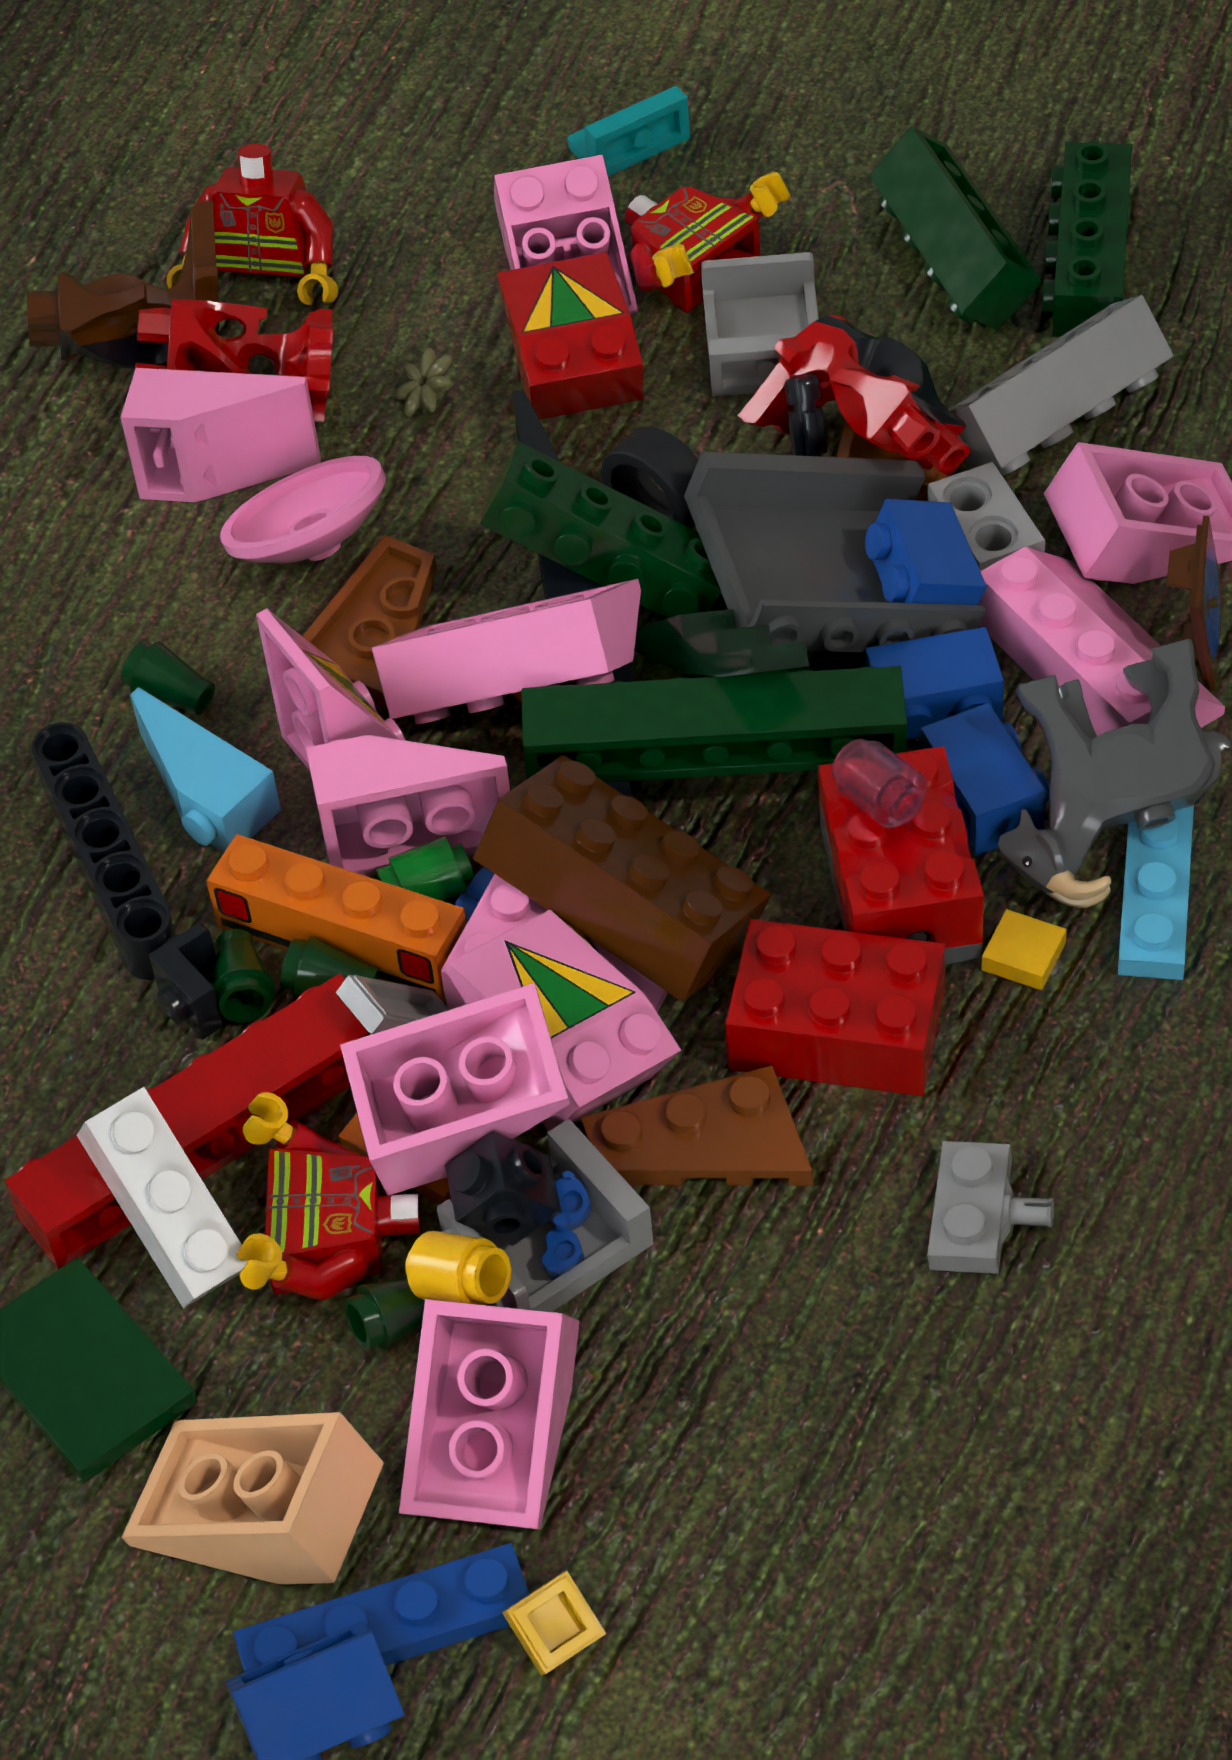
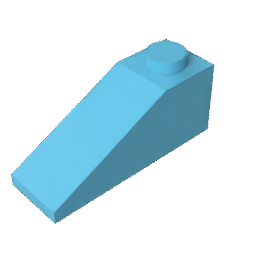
M138 687L130 694L140 735L181 817L184 829L196 842L204 846L211 844L225 852L236 834L252 838L281 811L272 770Z

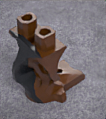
M201 201L190 209V226L184 264L178 283L170 289H159L128 274H111L84 286L74 275L62 272L57 274L58 291H27L29 347L60 346L61 360L70 361L80 354L117 368L135 369L136 363L167 365L168 345L137 342L139 310L152 308L171 309L172 299L218 302V269L216 266L213 201ZM219 322L215 327L217 335H219Z

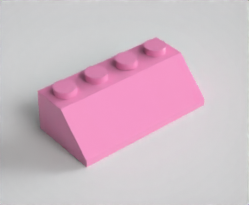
M1025 546L980 571L987 587L978 604L983 605L986 610L979 626L986 627L989 636L1033 680L1055 675L1059 687L1066 682L1079 679L1091 725L1097 736L1131 724L1149 723L1152 707L1148 697L1131 687L1125 678L1123 668L1150 660V650L1161 645L1096 583L1089 578H1084L1076 564L1071 560ZM1198 681L1199 695L1195 711L1197 721L1202 728L1224 715L1225 706Z
M629 580L425 626L372 647L390 718L394 719L413 715L415 724H423L450 716L449 707L467 703L469 713L505 704L503 695L520 691L522 694V688L546 687L571 680H576L577 685L610 683L614 681L612 671L632 662L634 657L641 596L639 580Z

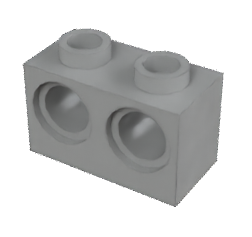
M993 462L928 484V501L951 502L980 571L1025 546L1045 552V539Z

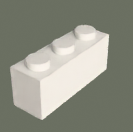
M145 1087L84 1122L77 1134L78 1139L183 1309L240 1274L248 1262L237 1258L236 1253L242 1244Z

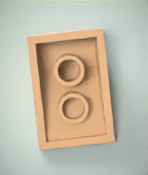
M341 1412L175 1420L121 1538L132 1547L275 1584L335 1583L384 1462Z

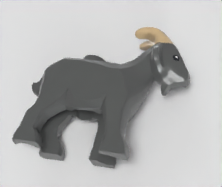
M1191 639L1152 648L1149 654L1150 660L1123 668L1125 678L1131 687L1148 697L1152 707L1148 724H1131L1097 736L1091 725L1079 679L1066 682L1058 687L1056 676L1053 675L1017 686L1016 692L1024 709L1038 719L1045 733L1051 754L1052 769L1049 791L1050 829H1036L1027 810H1021L1018 827L999 837L997 849L1000 856L1013 866L1031 885L1069 907H1091L1103 901L1111 892L1110 876H1104L1089 882L1075 880V876L1085 861L1092 844L1102 830L1135 821L1140 830L1152 829L1168 824L1175 819L1174 811L1192 806L1207 789L1218 781L1222 768L1221 754L1224 751L1231 750L1232 743L1221 733L1202 731L1197 721L1195 707L1199 695V684L1195 668L1194 647Z

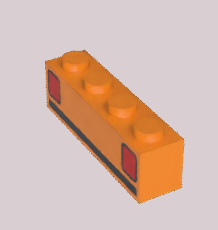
M239 834L234 836L207 878L206 882L217 927L225 930H245L252 935L253 939L287 951L293 938L308 941L309 937L313 936L368 965L379 967L380 974L378 980L433 990L443 1003L446 1000L441 970L467 925L464 908Z

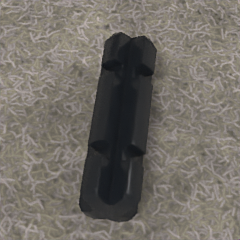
M813 374L792 376L784 384L786 403L793 406L792 411H787L792 455L822 457V454L827 453L822 406H816V400L821 399L819 379Z

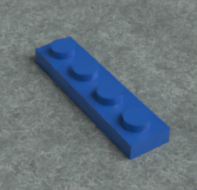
M511 1542L233 1631L243 1670L246 1672L363 1621L373 1632L384 1663L387 1666L510 1626L502 1612L529 1595V1591Z

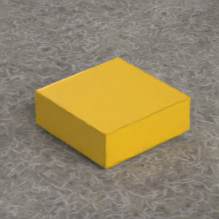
M1006 909L982 955L981 970L1042 991L1066 944L1067 929Z
M568 1571L562 1572L502 1612L540 1675L547 1674L606 1634Z

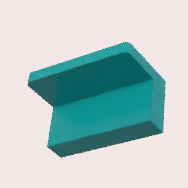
M677 86L669 88L567 137L568 148L578 159L603 154L607 176H610L690 139L688 97Z

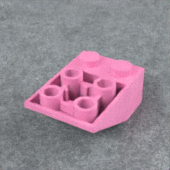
M603 154L494 175V202L511 270L607 252L629 313L638 312Z
M151 368L135 369L120 418L140 499L199 502L293 474L321 462L306 377Z

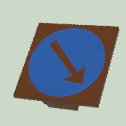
M1203 516L1202 525H1197L1195 543L1170 551L1167 585L1190 590L1189 610L1191 622L1183 624L1182 640H1192L1194 659L1200 664L1203 682H1208L1209 690H1215L1224 598L1209 516Z

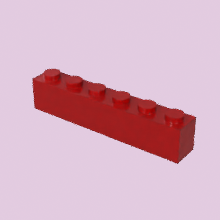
M340 973L320 986L307 989L296 1001L270 1017L252 1023L242 1034L215 1051L195 1058L187 1068L158 1086L146 1089L201 1180L257 1146L245 1139L243 1125L251 1116H258L252 1114L248 1109V1105L258 1094L268 1092L280 1097L288 1109V1119L286 1121L288 1124L292 1120L300 1119L350 1087L340 1044L371 1034L336 994V991L345 980ZM77 1134L43 1157H37L28 1161L17 1173L4 1180L18 1219L58 1270L76 1257L79 1258L131 1225L78 1139Z

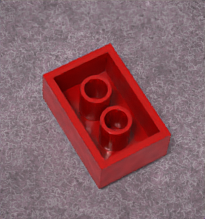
M750 919L725 1023L728 1069L749 1072L772 1065L776 1077L924 1096L945 992V944Z

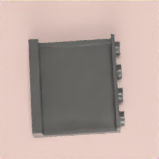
M702 451L684 497L744 650L866 653V648L979 627L986 613L983 605L889 603L884 598L882 583L873 560L867 556L865 549L866 533L869 526L875 523L885 499H916L926 478L919 461Z

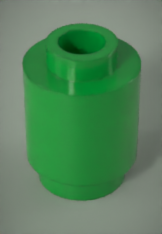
M445 836L388 858L389 865L376 870L379 881L447 903L458 899L463 892H467L465 882L475 877L462 844L450 847Z

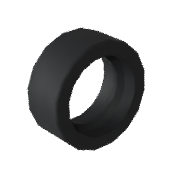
M639 427L603 458L600 474L604 485L691 529L695 526L684 494L699 459L687 445L674 435L657 427Z

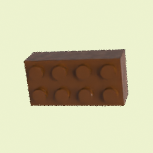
M565 755L560 756L498 799L473 857L475 861L547 910H552L567 924L681 1002L687 1000L742 954L750 919H760L772 895L755 884L747 873L727 865L700 847L697 840L692 836L676 831L648 812L647 808L640 801L624 796L596 777L588 766L572 761Z

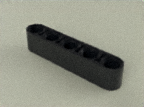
M59 722L50 724L41 729L32 742V751L44 793L125 968L131 975L139 979L154 980L155 976L149 954L160 948L170 937L176 935L168 905L86 734L79 726L72 723Z

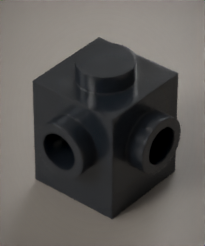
M490 1132L445 1164L456 1222L514 1246L562 1212L550 1156L498 1132Z

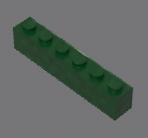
M870 666L856 669L803 670L788 673L738 674L735 676L674 678L634 682L614 681L600 684L550 685L546 687L522 688L523 750L527 779L562 755H565L572 761L588 766L595 776L603 782L818 770V765L907 752V718L901 666Z

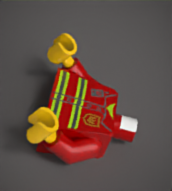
M248 144L238 150L239 167L226 168L217 184L207 186L196 202L198 204L201 201H213L216 266L218 271L303 277L297 288L298 297L302 303L312 305L314 299L312 291L317 282H320L323 286V302L332 303L338 295V287L336 282L327 276V269L333 266V223L331 218L313 193L306 191L301 174L296 171L272 169L271 149L269 146L264 144ZM190 214L179 253L184 256L183 262L174 266L167 275L168 289L178 283V278L184 264Z
M772 172L760 177L750 186L751 192L738 199L711 196L691 186L681 187L659 204L645 195L636 197L626 210L625 220L627 224L632 226L633 248L630 252L629 260L638 287L648 293L660 289L686 313L703 302L701 263L703 261L760 256L759 219L764 216H772L778 209L777 203L786 201L791 197L780 174Z
M268 1092L260 1093L248 1105L249 1111L258 1116H251L243 1125L245 1139L251 1144L262 1145L268 1143L273 1138L277 1140V1148L269 1149L265 1235L258 1233L248 1236L236 1253L238 1259L248 1261L239 1274L241 1282L245 1287L259 1289L270 1279L273 1294L292 1292L320 1301L328 1300L363 1278L376 1276L382 1271L383 1236L421 1234L422 1208L420 1194L384 1195L382 1183L368 1156H363L296 1120H292L287 1124V1106L277 1095Z

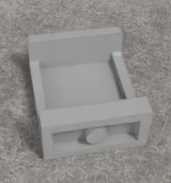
M810 252L707 260L701 263L712 397L756 393L780 361V354L773 348L780 339L795 337L811 323L819 319L815 292L813 254Z
M570 1119L565 1120L547 1132L550 1160L555 1181L563 1177V1171L569 1170L573 1172L575 1177L585 1186L592 1207V1211L586 1221L580 1227L572 1230L580 1241L585 1259L570 1271L553 1280L543 1268L541 1257L547 1251L545 1237L555 1227L552 1219L512 1246L456 1222L453 1205L449 1199L437 1206L441 1232L489 1239L497 1248L504 1250L509 1257L511 1263L509 1287L499 1301L487 1304L486 1306L553 1312L654 1244L650 1207Z

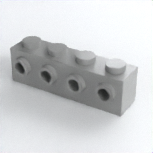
M1143 295L1109 305L948 408L950 413L962 419L966 424L959 437L971 448L970 453L965 458L969 468L973 469L993 462L1002 476L1011 473L1030 461L1027 451L1039 443L1042 448H1046L1072 434L1073 429L1070 423L1082 415L1085 420H1089L1115 406L1116 402L1113 395L1126 388L1127 392H1132L1154 381L1159 376L1155 368L1174 355Z

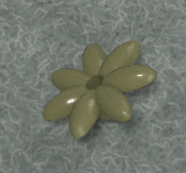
M428 348L421 356L419 367L409 363L404 365V374L410 381L401 384L395 390L394 397L398 400L407 399L404 406V413L407 417L412 416L421 403L427 411L433 412L436 408L437 400L442 397L444 391L449 390L453 386L451 379L442 376L452 363L453 358L450 355H444L436 360L435 351L432 348Z

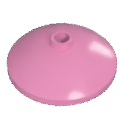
M369 456L337 458L300 470L270 485L240 506L222 527L220 532L221 542L229 555L253 563L286 564L308 558L310 561L327 558L339 550L341 542L351 536L361 526L377 504L386 482L384 470L377 459Z

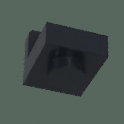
M197 923L182 934L170 937L160 948L150 953L149 957L159 990L157 993L158 999L163 1009L176 1024L179 1025L185 1021L203 1040L222 1028L223 1022L215 990L204 978L205 975L212 972L215 968L216 953L211 933L202 923Z

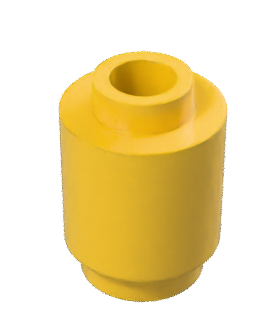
M428 1231L415 1241L406 1258L405 1269L409 1287L415 1296L423 1300L476 1305L492 1304L499 1301L505 1295L511 1280V1263L508 1255L501 1248H497L491 1240L485 1238Z

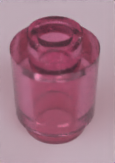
M864 739L854 740L844 746L834 760L832 775L837 782L839 792L881 826L892 828L902 825L915 817L920 811L926 794V780L924 776L881 742Z

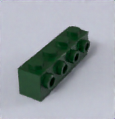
M911 126L869 175L882 194L878 199L879 203L890 215L901 222L904 230L901 232L902 237L913 249L923 255L927 261L924 269L929 277L946 289L951 297L948 301L950 309L968 324L972 325L975 321H978L998 331L1039 286L1042 280L948 145Z
M1065 142L1064 165L1053 164L1051 198H1061V202H1050L1048 236H1058V240H1047L1045 274H1055V279L1044 278L1042 313H1053L1052 337H1061L1109 305L1123 301L1132 144Z
M518 441L492 488L480 524L602 586L638 579L641 588L640 605L696 632L721 593L699 533Z

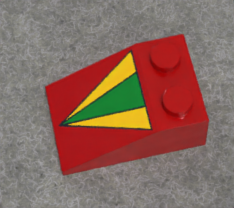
M607 252L497 273L524 391L539 420L643 400V363L631 316Z

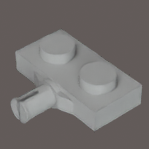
M942 1142L927 1253L930 1270L998 1274L1002 1244L1011 1231L1012 1224L1053 1226V1198L1013 1197L1012 1188L1009 1183L1012 1166L1010 1144Z

